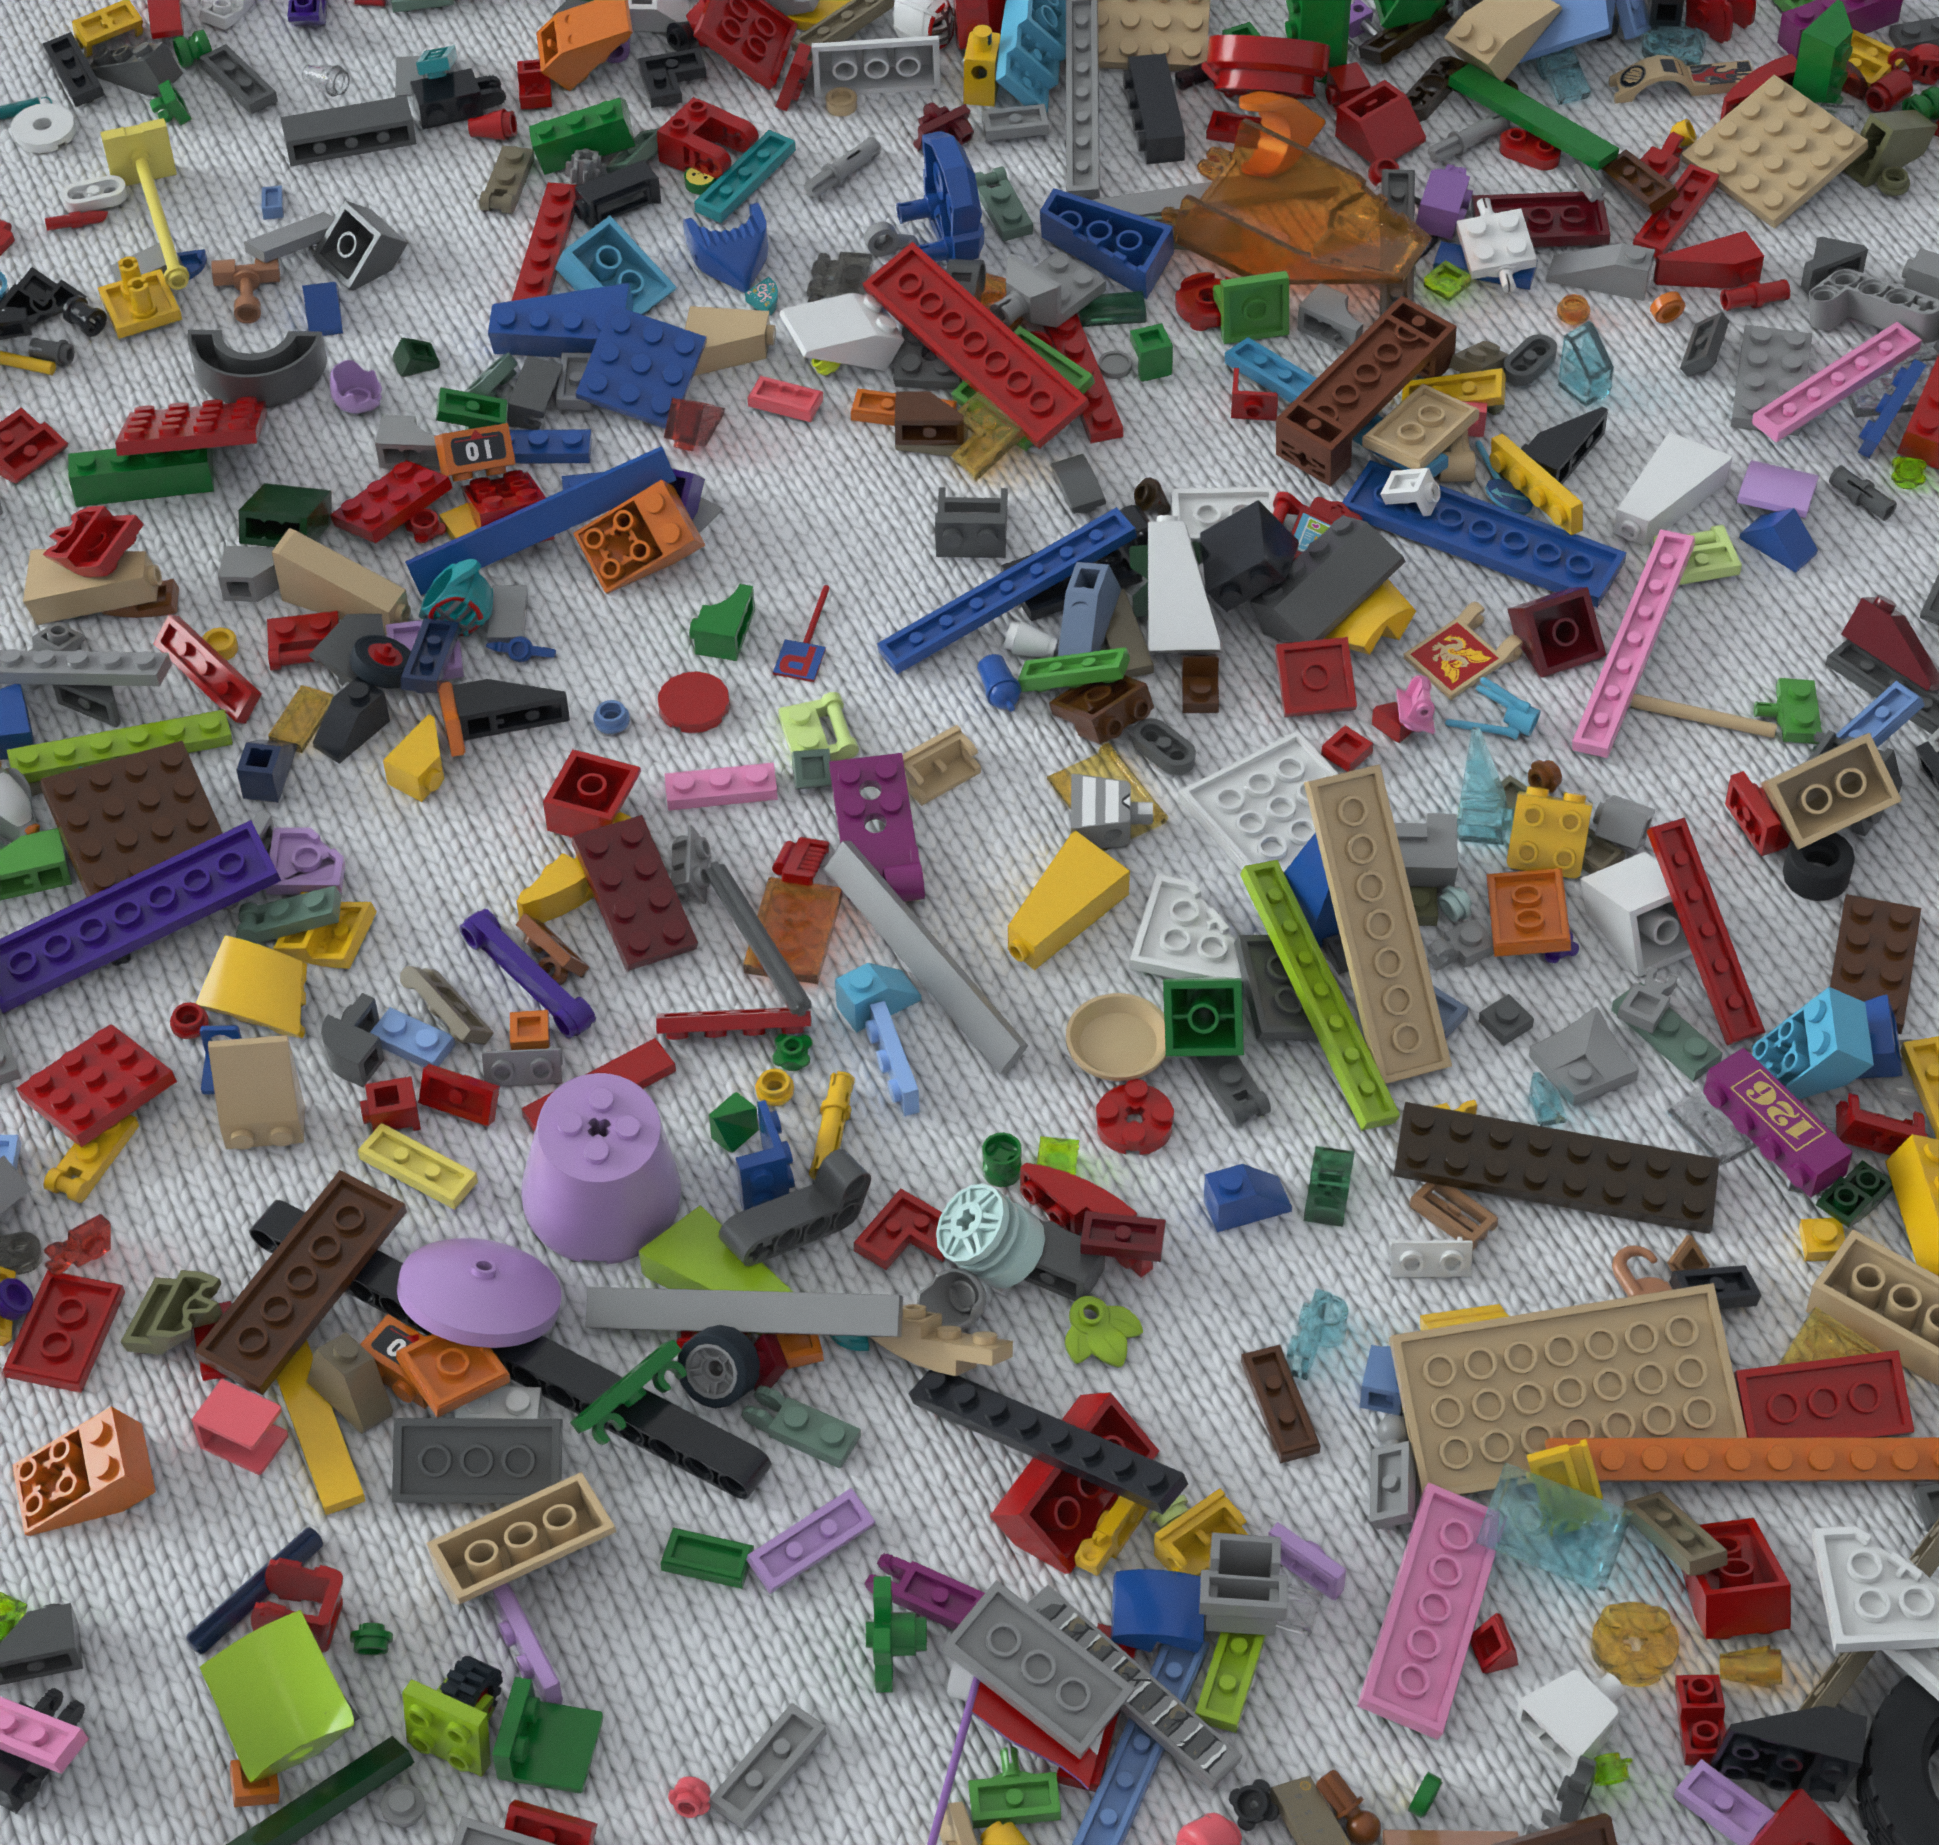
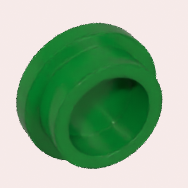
M362 1623L359 1625V1630L350 1633V1642L354 1643L353 1651L357 1654L382 1655L388 1653V1644L393 1642V1633L386 1631L385 1625L380 1623Z

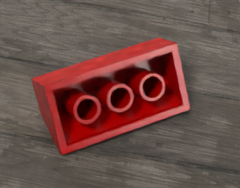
M1111 1392L1080 1395L1062 1419V1421L1152 1460L1159 1453V1449ZM1033 1457L991 1513L990 1517L1015 1546L1064 1574H1070L1076 1566L1075 1555L1082 1540L1092 1538L1100 1516L1105 1510H1111L1118 1500V1495Z

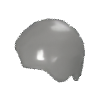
M958 1268L947 1269L937 1273L931 1283L918 1293L916 1304L926 1306V1311L941 1313L942 1326H957L963 1331L970 1328L982 1316L986 1305V1291L979 1278L970 1271Z

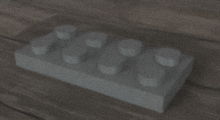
M394 1418L392 1502L514 1503L562 1481L563 1419Z

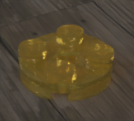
M1623 1602L1606 1606L1594 1625L1591 1637L1592 1657L1599 1668L1602 1665L1621 1684L1632 1687L1649 1686L1658 1682L1661 1676L1675 1665L1679 1650L1678 1633L1670 1621L1669 1613L1662 1607L1651 1606L1641 1602ZM1637 1637L1643 1640L1645 1644L1641 1645L1640 1651H1632L1631 1644L1624 1643L1623 1640Z

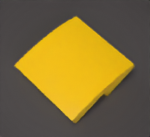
M1853 29L1851 40L1853 51L1846 65L1847 77L1869 87L1873 82L1891 71V65L1887 63V58L1895 48ZM1903 59L1895 61L1899 69H1902L1906 64Z
M341 902L338 923L280 937L273 949L305 963L350 969L377 911L371 902Z

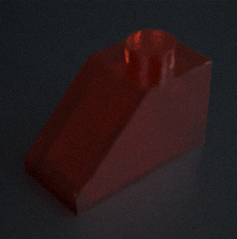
M672 397L664 438L674 440L673 447L693 451L694 446L706 447L724 415L725 408L695 400Z

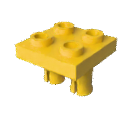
M128 256L118 261L121 281L98 287L100 299L118 339L182 320L180 308L169 285L165 282L162 270L158 269L141 274L135 257Z

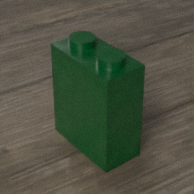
M264 483L238 510L239 543L276 547L289 528L316 541L332 523L330 517L332 513L331 490Z

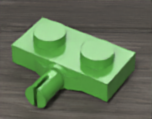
M1779 678L1775 687L1777 702L1756 701L1753 710L1754 717L1775 718L1781 727L1783 742L1819 744V742L1814 740L1816 732H1822L1815 680Z
M1010 1747L1011 1763H1009L1008 1748L1001 1749L1000 1756L1003 1773L992 1778L968 1780L973 1829L986 1828L997 1821H1000L1002 1824L1013 1822L1016 1825L1061 1820L1056 1772L1032 1774L1020 1771L1018 1749Z

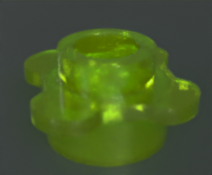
M1895 457L1892 460L1894 472L1891 474V479L1898 487L1914 489L1925 483L1926 476L1923 475V470L1926 469L1927 464L1924 460L1910 457Z
M1618 1752L1607 1753L1593 1758L1597 1762L1595 1786L1614 1785L1630 1779L1628 1765L1633 1763L1632 1758L1621 1759Z

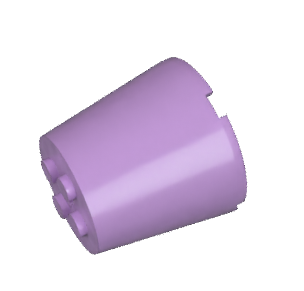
M594 1073L573 1078L559 1086L548 1097L541 1109L523 1174L521 1195L524 1213L530 1227L536 1236L554 1252L581 1263L582 1259L607 1261V1264L623 1262L639 1256V1250L670 1228L676 1218L681 1195L680 1176L658 1110L646 1091L636 1083L621 1076Z

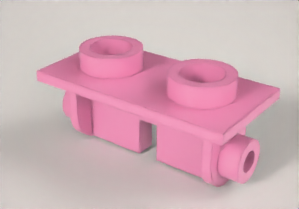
M1424 675L1413 677L1406 691L1397 688L1399 719L1406 728L1414 732L1426 731L1434 734L1433 714L1435 707L1430 697L1431 681Z

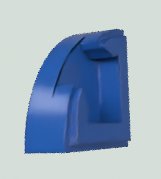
M205 249L177 253L183 266L189 272V280L197 276L204 269L207 262Z

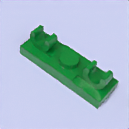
M673 1339L660 1345L576 1416L570 1424L578 1434L592 1428V1436L600 1445L608 1443L610 1438L604 1432V1424L606 1422L611 1423L618 1432L626 1427L623 1417L617 1413H611L614 1409L623 1403L629 1408L647 1393L643 1386L651 1379L654 1387L659 1392L665 1393L669 1391L671 1386L664 1378L667 1370L671 1371L678 1380L687 1375L682 1364L671 1361L682 1351Z

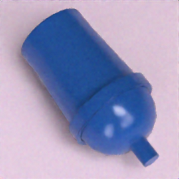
M991 654L984 657L978 663L977 669L984 684L988 702L996 708L1008 709L1009 712L1014 711V706L1018 703L1021 694L1019 681L1014 678L1001 655Z

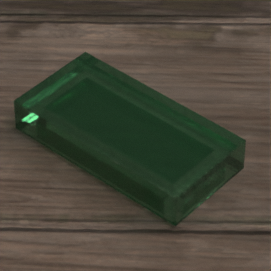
M1143 291L1101 294L1078 311L1082 327L1145 323L1147 313Z

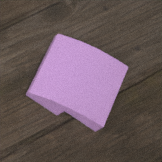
M1751 460L1740 488L1737 503L1776 512L1795 508L1799 517L1806 518L1812 497L1817 488L1819 475Z

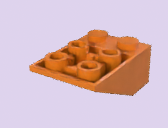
M594 0L556 13L536 32L541 73L568 91H571L578 83L584 82L589 73L599 64L604 63L610 53L620 44L627 42L633 33L628 0Z
M662 479L573 533L606 594L671 566L705 546L674 486Z
M112 1406L12 1465L24 1533L27 1536L123 1512L156 1492L142 1423Z

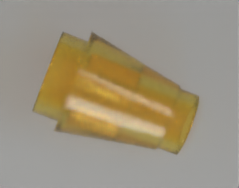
M1770 1645L1720 1653V1680H1729L1772 1689V1685H1782V1650L1771 1649Z

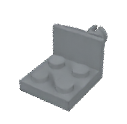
M1058 250L1035 267L1014 254H1010L1007 257L1006 296L999 302L991 305L990 311L1003 321L1007 327L1016 319L1022 317L1030 323L1057 328L1106 291V280Z

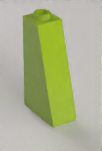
M701 1205L639 1250L642 1274L667 1289L793 1292L762 1262L753 1266H745L719 1239L718 1235L722 1225Z

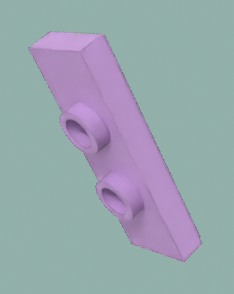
M505 1583L492 1589L496 1609L503 1621L498 1624L506 1645L508 1647L515 1645L520 1654L515 1659L522 1677L533 1680L544 1702L562 1704L563 1698L560 1682L510 1584Z

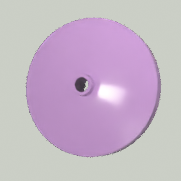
M476 1238L441 1240L417 1249L407 1257L401 1266L397 1285L400 1305L416 1324L443 1339L475 1347H510L541 1337L556 1322L561 1302V1288L558 1280L541 1261L510 1245Z

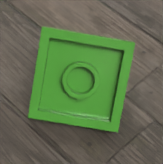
M1287 271L1220 280L1221 285L1213 286V298L1221 314V338L1224 344L1241 342L1248 337L1252 340L1289 335V276Z

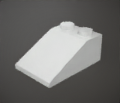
M848 293L783 308L779 313L802 355L807 358L886 371L904 342V338L896 327L897 325L894 320L891 319L887 310L871 294Z

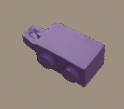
M1447 164L1445 169L1431 170L1419 206L1414 230L1452 240L1457 221L1465 219L1473 194V190L1467 189L1470 176L1466 175V168Z

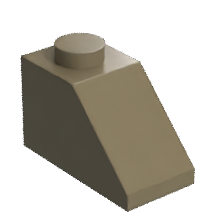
M345 1332L316 1349L306 1382L361 1434L392 1416L393 1409L375 1359L355 1339Z

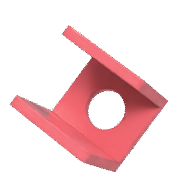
M222 1378L191 1419L201 1449L257 1475H261L289 1437L287 1430L273 1424L282 1412L279 1404Z

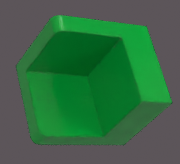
M1160 323L1130 330V342L1138 356V376L1140 380L1144 382L1172 375L1173 345L1163 324Z

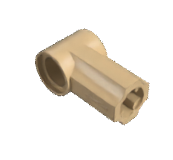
M1467 429L1442 452L1448 456V468L1438 474L1439 482H1474L1476 468L1475 453L1470 451Z

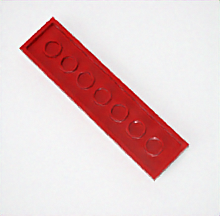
M911 242L862 283L864 290L868 294H871L885 310L1038 449L1044 446L1090 406L1089 400L915 243Z

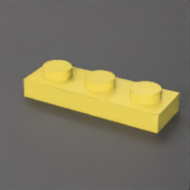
M383 1123L374 1130L358 1149L360 1160L454 1210L478 1183L476 1172Z

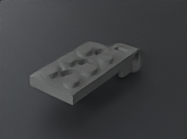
M949 259L946 272L980 302L986 283L984 260ZM903 326L901 335L904 338V342L898 350L893 376L895 387L956 389L962 383V379L938 357L932 361L925 360L924 356L931 350Z

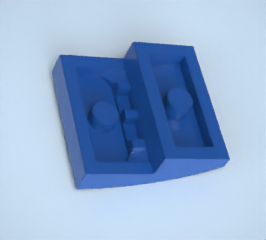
M1154 1569L1116 1571L1113 1578L1110 1639L1115 1643L1147 1652H1152L1155 1644L1159 1642L1198 1653L1204 1643V1615L1199 1614L1201 1576Z

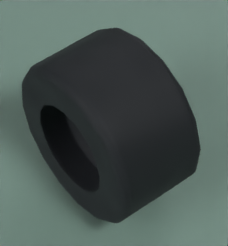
M1836 832L1801 849H1797L1791 840L1782 870L1785 883L1794 893L1802 898L1814 901H1825L1840 896L1848 888L1855 861L1853 847L1844 837ZM1809 862L1822 863V864L1826 865L1827 867L1815 866V865H1812V864L1809 863Z

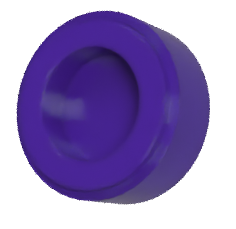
M7 1278L0 1282V1316L7 1320H19L31 1310L33 1296L30 1289L23 1282L15 1278Z

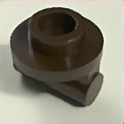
M1148 477L1137 485L1134 491L1135 505L1141 507L1144 512L1155 510L1158 511L1159 515H1166L1171 511V506L1157 479Z

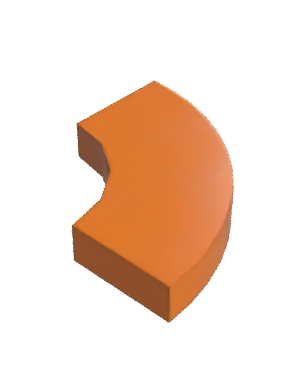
M442 681L438 690V697L452 757L464 755L466 751L452 683L450 681Z

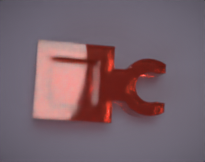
M99 1214L69 1230L66 1241L54 1242L44 1249V1253L51 1259L45 1263V1267L54 1276L65 1272L72 1263L78 1268L91 1260L102 1257L111 1250V1223L102 1214Z

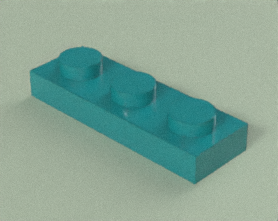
M455 45L424 51L416 62L418 74H427L428 79L446 76V72L451 69L458 58Z

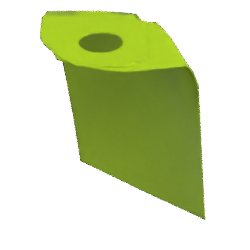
M301 1610L277 1619L245 1635L199 1667L222 1717L242 1769L250 1783L290 1769L319 1755L354 1726L351 1708L334 1678Z

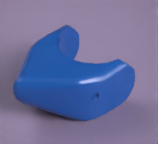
M759 203L750 204V217L747 222L741 224L739 228H733L731 231H710L705 227H699L692 218L684 219L685 241L696 266L708 276L743 293L750 290L768 256L767 223Z

